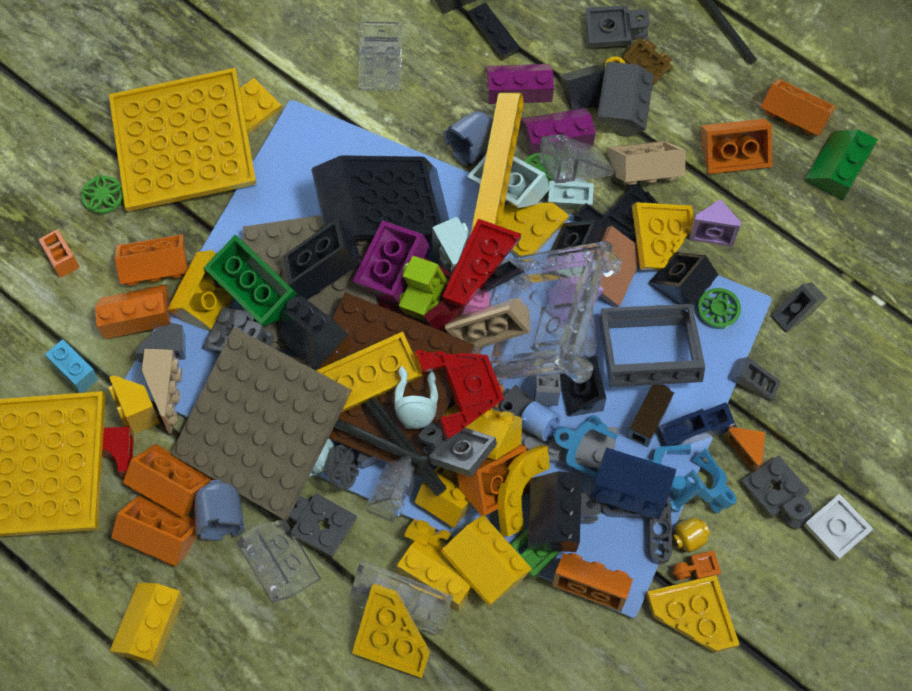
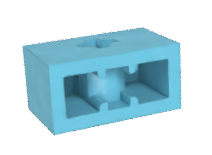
M63 339L45 354L50 365L78 393H84L98 381L93 368Z

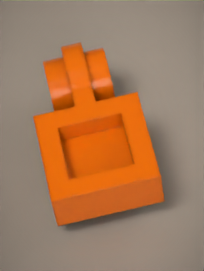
M714 550L691 555L689 558L691 566H688L687 562L678 563L673 566L674 570L672 571L673 577H676L677 581L690 578L691 572H694L696 580L721 574Z

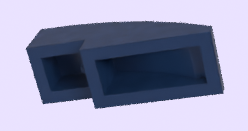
M726 402L705 411L702 408L659 426L666 446L697 442L725 433L731 427L737 428Z

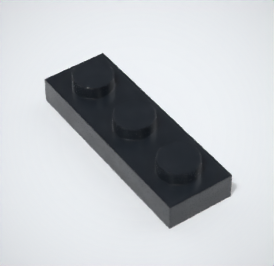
M486 2L468 11L469 19L502 61L520 51V46Z

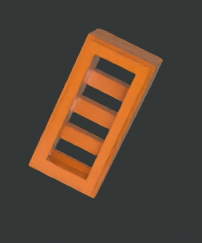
M59 229L38 239L59 277H63L79 268L78 262ZM57 240H60V241H58L57 243H55V244H53V245L47 247V246L50 245L51 243H53V242H55V241H57Z

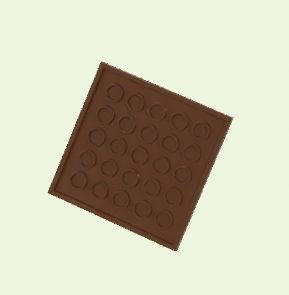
M345 292L333 320L348 336L318 369L401 332L404 333L413 353L416 350H424V352L430 353L441 351L445 352V354H472L475 344ZM443 368L432 371L436 378L435 384L438 391L436 415L431 422L434 424H439L438 420L446 415L453 398ZM431 371L422 373V377L407 383L403 397L422 396L430 398V387L427 377ZM396 388L375 397L421 456H424L423 448L427 444L419 439V434L424 428L407 429L400 422L394 409ZM366 402L340 413L339 419L394 443L366 408ZM335 427L333 428L329 439L419 476V473L408 460ZM430 432L427 435H434L435 432Z

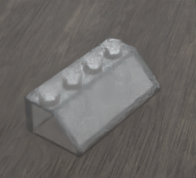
M360 561L350 593L351 600H354L355 605L361 608L366 607L373 584L395 590L401 597L416 626L421 627L422 631L429 635L435 636L439 634L442 636L453 609L452 595L366 561Z

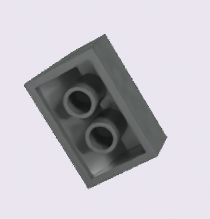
M607 62L597 118L626 137L646 130L654 75L640 65Z

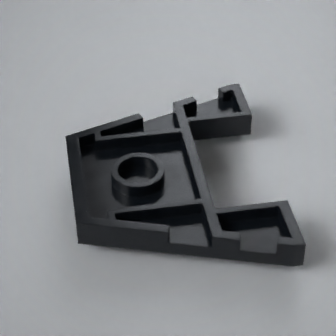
M613 173L610 180L627 192L606 215L585 203L575 214L573 220L575 222L596 220L605 230L607 227L613 226L631 241L637 242L632 205L636 202L659 203L648 191L645 192L639 185L640 181L632 185L624 184V181L616 178L615 173Z

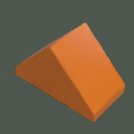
M736 427L728 429L725 439L753 472L758 470L763 461L765 432Z

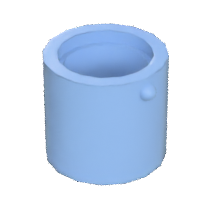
M537 401L531 402L521 416L522 429L543 441H548L553 436L554 429L560 425L561 416Z

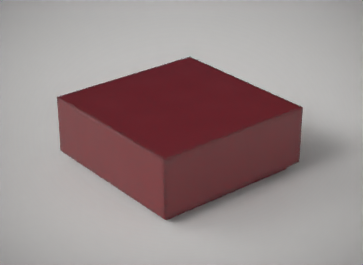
M442 301L427 312L424 317L431 327L437 329L452 314Z

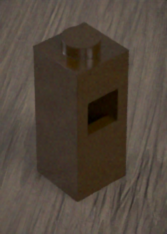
M663 384L652 385L629 428L627 438L648 447L675 392H672L669 387Z

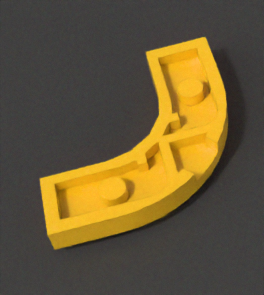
M539 445L523 452L507 468L509 473L505 483L500 484L498 493V516L502 536L509 537L524 529L521 506L523 490L532 477L550 469L548 446Z

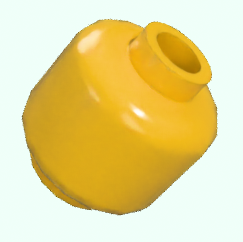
M690 517L675 525V535L672 536V539L678 549L682 548L690 553L707 544L710 532L702 519L698 520L695 517Z

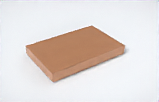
M613 226L607 227L588 268L587 273L604 289L600 297L615 308L621 305L639 265L637 244Z

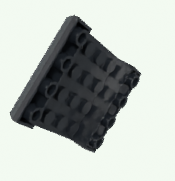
M340 155L311 169L323 226H327L338 218L353 241L355 239H373L382 220L421 233L425 239L432 238V227L449 220L437 169L425 157Z

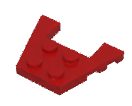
M416 350L413 353L420 374L443 368L457 404L459 413L444 416L438 420L445 441L452 438L504 400L488 355L468 353L445 354V352L441 351L430 353L424 352V350Z

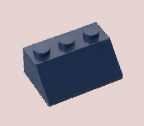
M606 447L595 473L589 498L621 507L624 510L637 512L647 517L659 519L665 508L676 469Z

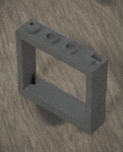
M692 304L601 308L599 324L609 387L703 382L705 363ZM684 324L691 361L615 365L609 328Z

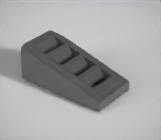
M749 357L737 359L729 376L736 383L769 401H773L781 382ZM767 381H768V382H769V385H768L767 390H766V389H764V388H765V385H766V383H767Z

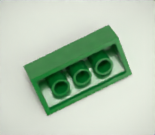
M236 234L204 267L262 326L281 319V310L297 293Z

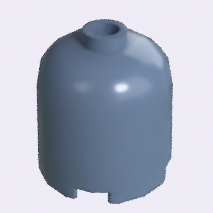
M472 112L444 130L446 146L450 144L454 151L452 156L463 165L472 164L487 153L493 118L484 112Z
M212 480L198 490L194 499L196 535L200 534L202 540L222 541V536L232 534V538H235L244 532L241 500L238 490L233 485L224 483L221 480Z

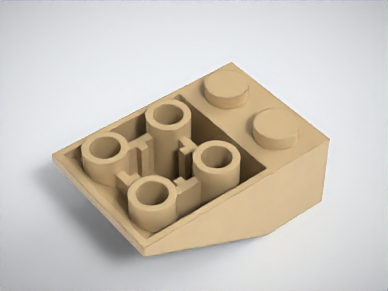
M144 349L142 372L168 433H172L173 425L177 424L175 403L179 404L180 390L177 389L178 382L182 381L183 371L182 368H179V359H176L173 350Z

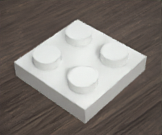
M840 494L804 524V527L837 561L873 530Z

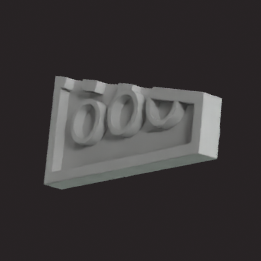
M607 427V430L617 434L618 427ZM594 429L589 430L583 436L577 448L576 463L597 471L606 447L615 450L616 440ZM528 431L522 432L521 445H526V451L539 445L548 446L550 463L569 466L565 462L566 448L558 445L554 441L553 436L548 441H543ZM565 432L561 433L560 438L566 437Z

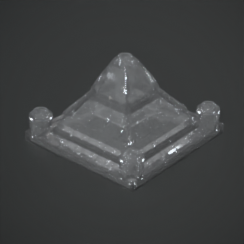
M608 241L512 258L524 268V273L495 287L489 306L500 304L510 299L520 298L529 308L530 333L484 346L474 351V354L488 355L499 385H503L505 379L565 373L577 383L585 382L591 377L593 365L587 358L595 355L597 348L593 308L598 295V289L603 275L606 277L614 276L620 271L622 266L621 258L612 252V244Z

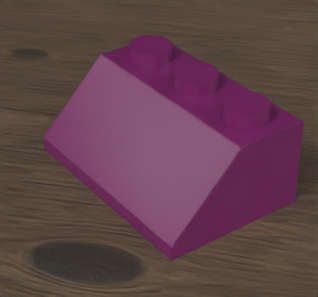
M550 64L486 66L489 104L497 103L499 93H522L523 103L553 101L554 81L553 70Z
M585 108L521 118L530 155L539 152L552 154L594 146L596 132L591 114Z
M382 220L353 279V283L379 299L399 306L400 296L408 287L403 277V269L406 263L410 262L412 256L424 259L430 246L421 233Z

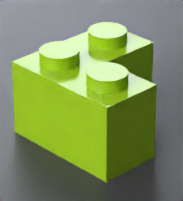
M412 256L410 262L406 263L403 269V277L408 287L400 296L399 307L404 315L428 323L424 316L438 305L448 281L438 264Z

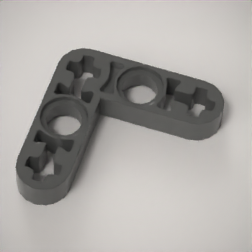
M667 499L659 519L647 517L630 510L622 511V508L615 506L614 510H610V507L605 505L608 503L601 502V511L608 517L648 518L649 557L652 562L658 565L669 561L672 555L671 503L669 499ZM654 525H664L667 530L664 535L656 534L653 530ZM660 541H663L662 551L666 552L663 558H660L658 553H654L657 551Z

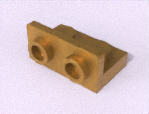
M639 37L623 58L628 63L640 65L654 75L653 84L655 85L668 69L670 71L673 70V66L670 64L672 59L664 52L661 54L655 51L657 47L647 39L644 42Z

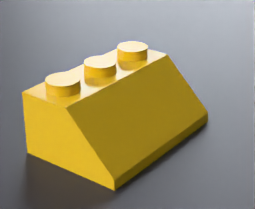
M213 250L196 252L167 309L184 322L210 332L222 308H229L234 298L204 269L216 255Z
M457 404L450 407L445 416L459 413ZM492 408L466 427L496 438L497 445L487 458L497 460L521 445L522 418L514 416L511 412H500Z
M482 515L468 524L440 551L488 606H491L520 584L532 570L491 522Z
M415 541L410 545L398 563L397 574L459 612L473 591V588L440 552L441 550H438L429 543L425 546Z
M138 582L110 652L157 667L184 600L181 592L157 583Z

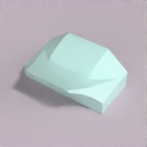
M559 176L555 181H549L548 203L552 202L559 208L581 209L585 203L590 206L593 205L594 183H587L583 177Z

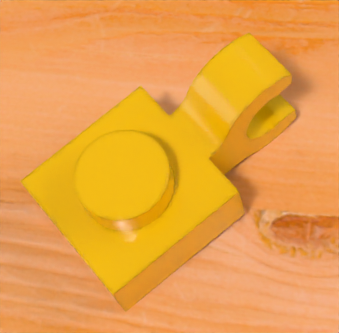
M414 519L408 526L405 536L425 546L429 543L438 550H442L447 544L442 542L440 538L448 540L451 533L447 530L435 532L436 528L430 526L428 522Z

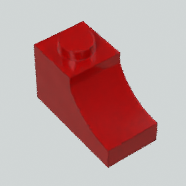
M130 426L105 427L103 430L102 454L105 458H111L117 463L118 472L124 480L130 461L133 459L134 434Z

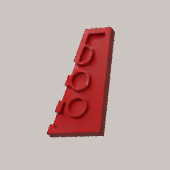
M478 218L445 289L442 300L465 308L521 239V234Z

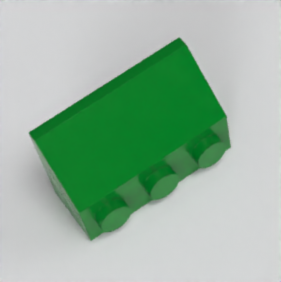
M859 129L834 131L804 181L844 201L870 157L878 139Z

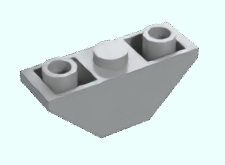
M551 359L536 361L534 401L542 405L558 406L561 392L559 362Z

